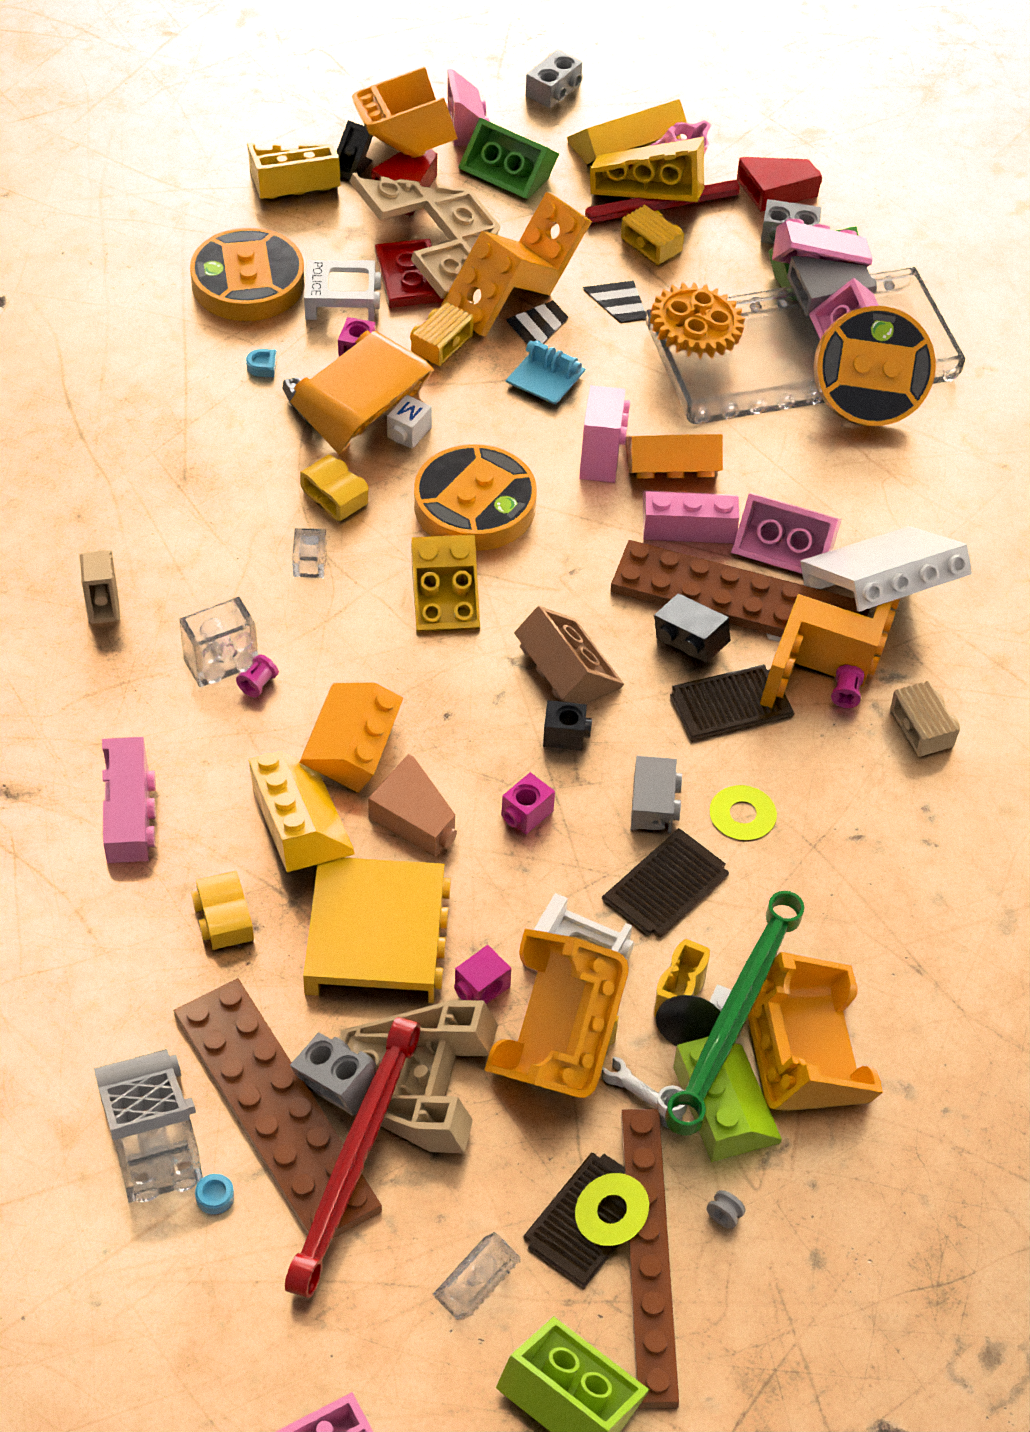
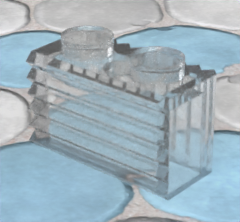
M493 1232L478 1243L438 1287L433 1296L457 1320H463L472 1316L473 1311L479 1309V1305L483 1304L484 1299L489 1297V1293L494 1292V1288L499 1286L501 1281L505 1280V1276L510 1274V1270L514 1269L515 1265L521 1262L520 1255L496 1232Z

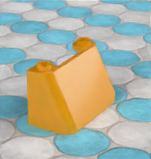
M368 330L358 337L355 341L356 345L311 379L306 376L294 387L296 393L290 403L338 454H341L351 445L349 442L352 437L354 438L358 434L361 435L369 424L406 395L411 397L416 395L434 371L426 360L377 331L372 333Z
M525 928L519 949L520 960L526 967L538 972L518 1042L510 1039L497 1041L489 1052L484 1071L574 1097L585 1098L594 1092L599 1081L628 976V962L624 955L619 952L575 937Z
M780 952L775 957L768 976L748 1016L766 1103L771 1109L794 1111L868 1104L883 1093L881 1080L876 1069L869 1066H861L858 1069L856 1067L843 1013L858 993V986L851 965Z

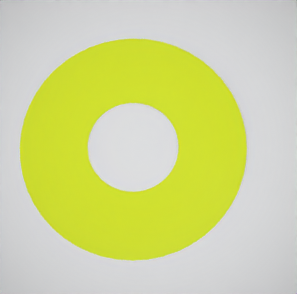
M735 785L727 787L718 792L710 804V817L714 825L722 833L735 839L752 840L766 835L776 823L777 811L771 798L763 791L751 786ZM740 801L748 802L755 807L757 811L756 818L749 823H739L730 815L731 806Z
M621 1173L603 1175L589 1183L580 1194L575 1208L577 1226L581 1233L593 1243L604 1246L624 1243L634 1237L645 1224L649 1213V1198L643 1185L635 1178ZM618 1195L627 1204L625 1216L613 1224L603 1222L597 1213L600 1201L606 1196Z

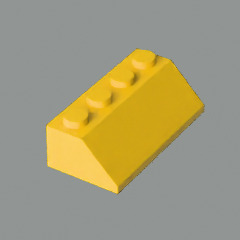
M677 99L586 128L568 136L567 141L583 161L588 164L594 162L598 155L630 150L641 146H650L662 138L675 123H687L681 100ZM681 134L677 135L676 138L681 139Z
M283 751L264 753L248 759L254 794L287 872L355 855L351 841L319 772L299 763V759Z

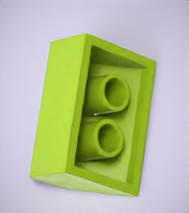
M708 1037L679 1044L676 1047L673 1068L683 1090H685ZM734 1043L724 1065L704 1099L706 1112L699 1133L711 1162L782 1142L780 1133L743 1046ZM689 1106L693 1118L696 1120L699 1118L698 1113Z
M554 1316L510 1355L496 1385L498 1391L550 1432H621L649 1392L647 1387Z

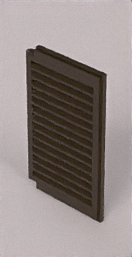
M765 664L672 686L673 693L670 694L691 741L794 716L795 713L785 693L783 698L776 696L772 708L760 704L770 669H766Z
M678 828L607 891L601 899L648 936L654 933L658 938H661L729 875V871L724 869L725 862Z
M593 1152L590 1153L523 1235V1238L530 1242L528 1249L583 1289H585L618 1245H599L591 1242L581 1233L575 1218L578 1198L585 1187L596 1178L611 1173L624 1174V1167L606 1154L599 1158ZM618 1195L606 1196L600 1201L597 1208L599 1218L608 1224L620 1221L627 1211L625 1200Z

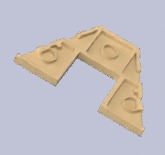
M352 173L349 181L379 220L425 209L449 239V242L414 251L411 257V261L441 299L446 297L481 231L498 235L501 226L471 189L451 188L438 184L435 188L422 187L416 181L391 180L388 177H381L380 181L359 178L358 173Z

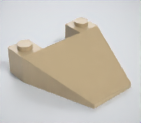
M449 1000L341 1030L339 1039L345 1042L352 1052L358 1054L362 1051L370 1056L377 1065L375 1067L377 1072L386 1053L387 1037L395 1018L399 1016L419 1022L421 1024V1032L416 1050L410 1059L406 1058L381 1127L429 1152L465 1153L473 1120L459 1097L445 1095L456 1056H489L498 1024L484 1001Z

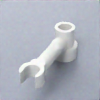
M613 1057L612 1067L618 1070V1072L613 1073L602 1067V1079L607 1084L625 1087L653 1108L658 1109L660 1123L669 1129L665 1121L669 1099L675 1093L684 1091L682 1088L666 1086L658 1093L633 1076L626 1067L625 1062L618 1057ZM678 1105L672 1109L675 1117L682 1121L687 1105Z

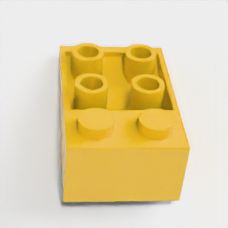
M475 535L411 537L416 632L480 629Z

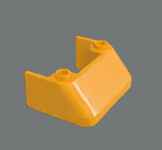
M425 66L365 87L352 95L354 106L367 132L403 154L410 155L412 158L420 157L426 153V150L458 139L445 98H435Z

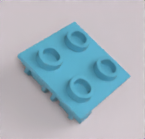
M539 340L529 341L526 347L529 355L506 379V383L556 405L586 371V368L582 367V363L578 362L579 360L576 357H571L561 350L556 352L554 347L548 349V346L542 344Z

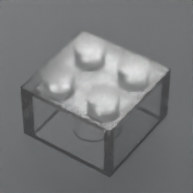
M239 596L179 618L184 662L199 688L211 683H217L239 672L247 671L253 664L254 657L258 656L256 623Z
M191 1119L114 1140L129 1203L151 1201L160 1194L174 1190L187 1191L203 1178L198 1145Z

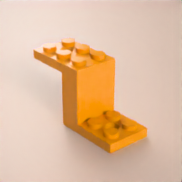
M546 192L519 241L481 231L441 306L445 302H449L450 305L453 304L459 310L462 309L464 312L467 311L468 314H472L474 317L473 330L479 335L487 336L513 287L551 295L592 221L554 194ZM558 224L559 234L553 239L551 237V230L554 225ZM477 289H480L481 298L475 304L473 295Z
M798 594L773 659L760 704L772 708L776 696L783 698L789 681L786 678H789L790 674H792L795 663L836 677V670L840 666H857L864 672V680L861 684L863 686L867 674L873 676L875 674L880 657L874 656V654L879 656L882 654L888 635L882 633V631L889 633L895 616V611L890 610V608L897 609L900 598L878 605L873 618Z

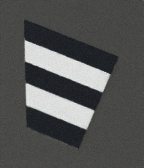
M634 280L582 287L620 322L648 318Z
M553 300L505 320L526 344L529 341L536 340L543 344L569 317Z

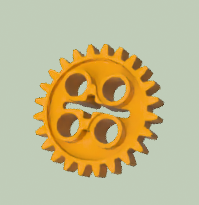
M683 282L680 289L671 285L670 291L663 289L661 296H656L650 313V323L653 324L652 331L659 332L658 340L667 339L666 347L675 345L676 353L686 350L687 357H690L695 352L699 359H702L703 353H707L710 358H714L715 351L721 356L724 355L726 349L732 351L734 344L738 345L740 337H742L745 317L741 316V308H735L736 300L727 301L729 294L718 295L719 288L709 291L707 284L701 289L698 288L695 282H693L691 288H688Z

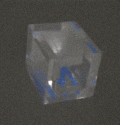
M295 528L292 548L293 577L324 578L327 557L326 529Z

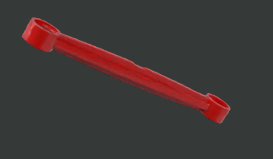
M398 1016L391 1025L386 1042V1053L367 1090L338 1156L302 1252L294 1256L288 1268L285 1279L286 1292L309 1299L317 1288L322 1272L324 1255L364 1169V1162L368 1152L372 1150L406 1058L410 1059L416 1050L421 1032V1024L419 1022Z

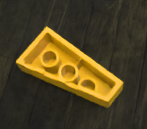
M704 137L598 155L590 168L591 194L698 202L704 190Z

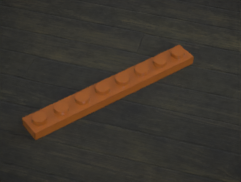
M622 1109L624 1174L638 1180L645 1188L649 1198L647 1220L641 1230L628 1240L636 1380L649 1389L648 1394L638 1409L678 1408L679 1391L660 1113L658 1109Z

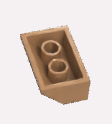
M538 605L515 630L514 634L521 643L519 645L520 649L534 660L537 665L535 667L536 671L550 682L553 687L552 693L561 702L586 704L624 686V682L575 618Z

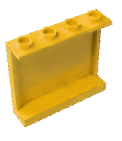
M345 857L317 864L303 973L304 994L319 996L320 984L428 991V1003H434L435 989H442L443 968L437 967L438 958H445L446 937H440V928L447 929L448 907H442L443 899H450L451 878H444L445 864Z

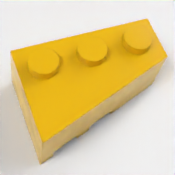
M247 143L250 174L260 199H275L282 195H301L308 191H328L334 187H341L339 156L333 144L298 143V148H282L281 143H273L272 148H256V143Z

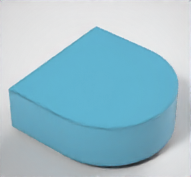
M256 349L251 351L246 357L248 372L258 377H275L277 350Z

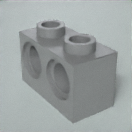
M557 49L526 74L525 96L548 108L553 107L557 102L562 101L572 90L580 86L583 80V62Z
M767 199L761 242L774 244L776 227L790 218L803 220L805 225L813 226L820 224L822 207Z
M319 1032L290 1064L296 1076L304 1081L309 1090L353 1116L358 1112L376 1074L375 1067L377 1066L375 1061L366 1053L360 1051L356 1054L338 1037H334L331 1040Z

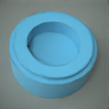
M209 1174L203 1177L195 1188L198 1207L203 1212L212 1215L227 1211L234 1201V1188L230 1179L222 1174Z

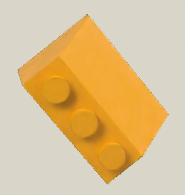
M723 434L626 436L625 445L628 469L631 473H637V478L639 479L655 478V472H667V478H685V472L697 471V477H715V471H723Z
M375 682L333 683L330 686L299 763L359 793L375 773L404 698Z

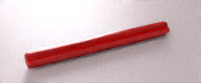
M736 179L706 184L698 202L633 198L591 206L585 209V217L590 219L592 224L623 218L631 214L632 211L634 212L636 209L643 207L644 204L653 211L737 196L740 191V185Z

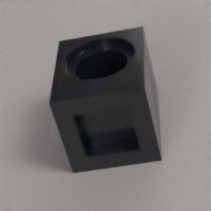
M547 700L543 747L582 751L584 738L591 737L592 718H586L587 704Z

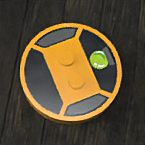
M235 228L215 234L198 246L190 261L192 291L197 301L209 312L230 320L256 321L281 314L298 301L305 287L304 259L300 249L289 238L267 229Z
M888 306L863 307L844 314L825 331L815 352L814 378L823 401L839 417L848 422L863 426L889 425L911 415L928 396L936 371L935 352L925 329L909 314Z
M483 444L454 446L429 458L416 475L414 482V511L419 524L431 537L475 535L476 551L490 550L502 547L518 539L527 531L535 517L537 499L535 477L530 468L520 458L504 449Z

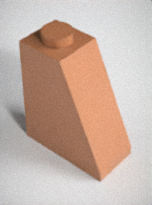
M409 753L368 798L369 818L434 857L444 847L448 848L456 838V814L415 757Z

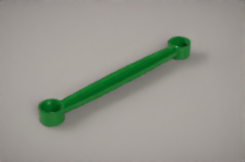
M779 891L771 896L766 910V921L768 924L738 976L702 1049L685 1090L675 1093L669 1099L665 1121L669 1129L678 1135H692L701 1128L706 1112L704 1099L750 1014L785 934L797 929L801 923L805 907L803 900L796 893ZM778 905H786L791 907L797 916L783 918L776 914L773 908ZM678 1105H688L696 1110L699 1118L691 1122H684L675 1117L672 1109Z

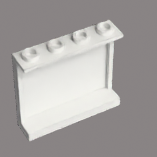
M906 526L800 560L805 586L823 589L838 585L854 591L856 607L859 612L972 575L968 545L966 543L912 526Z

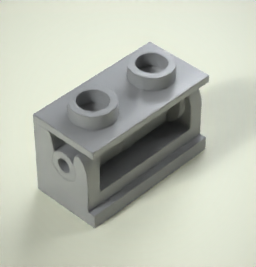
M636 755L630 830H662L665 828L666 823L668 824V833H671L673 820L679 821L681 800H675V793H681L682 773H676L677 759Z

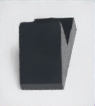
M350 120L346 123L336 151L339 156L340 176L349 180L352 173H358V176H360L373 161L366 157L373 136L367 132L365 126Z

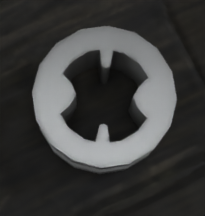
M719 1190L714 1196L715 1201L709 1202L706 1209L711 1218L718 1224L732 1229L738 1223L737 1218L743 1217L746 1209L736 1196L727 1191Z

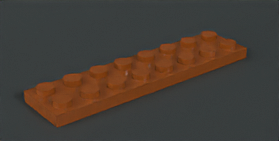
M628 540L610 592L662 606L666 605L679 593L729 617V624L782 637L798 594L864 616H868L870 610L869 608L860 612L857 611L855 598L633 540Z
M237 978L174 1009V1017L308 1236L321 1198L344 1144L304 1081L299 1079L290 1067L291 1060L243 984ZM362 1173L333 1238L382 1212V1204Z

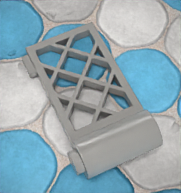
M167 1049L94 1068L102 1105L113 1141L190 1120L189 1115L196 1113L192 1097L183 1098L176 1077L181 1076L177 1055L169 1056Z

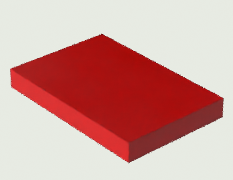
M430 238L375 244V254L389 308L444 301L411 261L414 251L432 247Z

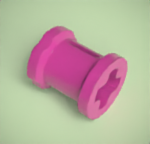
M259 654L253 658L251 667L236 677V683L246 695L257 698L262 693V687L269 679L276 678L279 674L278 667L270 658Z
M840 666L836 670L835 679L837 685L832 691L831 699L834 704L842 708L856 707L861 700L859 687L863 683L864 672L857 666Z

